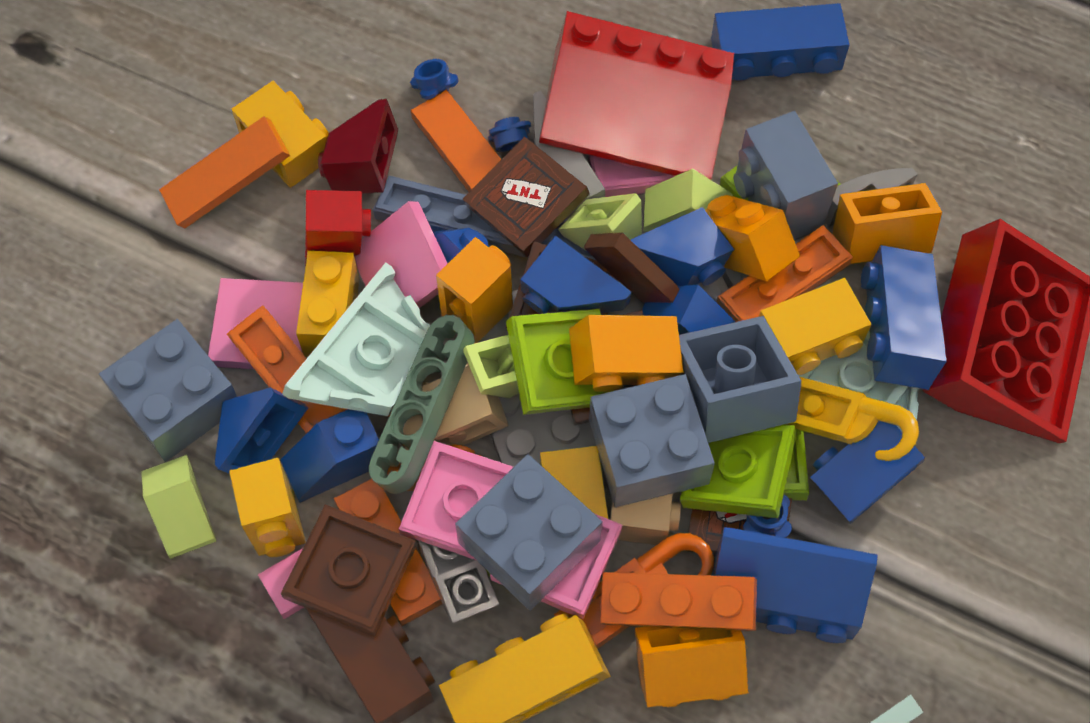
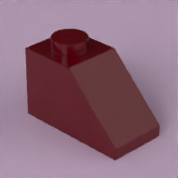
M378 99L329 132L325 149L319 154L318 167L321 176L327 179L331 190L362 191V194L384 192L399 131L387 99Z

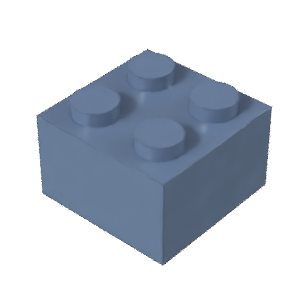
M796 111L789 112L745 130L742 148L739 150L737 171L734 174V184L738 194L743 199L747 198L755 203L782 209L794 240L806 236L824 225L838 182Z
M764 316L679 335L684 372L680 375L686 374L708 443L796 422L802 381Z
M178 319L99 373L113 397L165 462L219 424L222 401L237 397L232 384Z
M686 374L590 397L589 421L615 508L709 485L715 463Z
M527 454L455 523L458 543L531 611L601 541L603 521L534 458Z

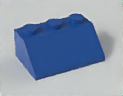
M724 527L714 556V569L711 576L755 577L757 579L756 622L766 624L768 630L781 634H794L797 629L816 633V638L821 641L844 643L846 639L853 640L862 628L878 554Z

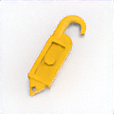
M800 377L802 382L796 422L786 425H795V429L850 445L866 438L873 431L878 421L899 426L902 430L900 442L892 449L878 450L875 453L876 459L883 461L900 459L915 446L919 435L917 420L910 411L899 405L866 397L864 393Z

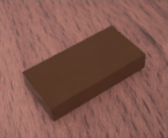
M624 233L591 234L584 246L588 253L641 302L673 303L680 290L678 286Z

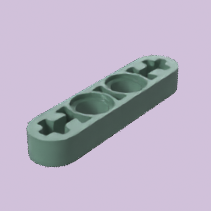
M455 315L439 317L428 328L369 464L371 478L381 488L391 494H400L407 491L418 479L467 364L463 349L465 346L475 342L472 331ZM455 334H457V338L455 340H448L445 343V345L443 344L446 338L451 339L455 336ZM434 372L442 373L441 382L434 390L422 391L423 381L429 374ZM415 415H423V423L420 429L414 434L404 435L403 428L407 420ZM399 443H401L403 446H405V447L408 448L409 450H406V449H405L404 447H402V446L400 447V449H398L397 446H398ZM399 463L401 464L398 472L391 471L389 475L387 474L390 466L397 467Z

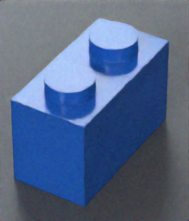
M878 421L873 431L863 440L851 445L848 444L840 452L833 446L812 464L817 471L810 478L850 524L925 460L924 455L915 446L900 459L893 461L876 459V451L892 449L900 442L902 431L896 425Z

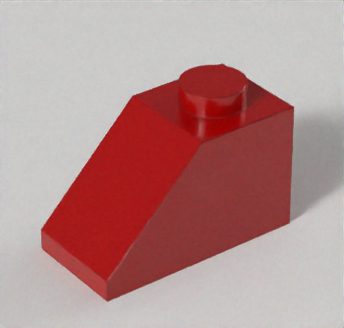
M306 190L305 266L308 251L354 253V257L361 254L362 237L371 236V209H362V191Z

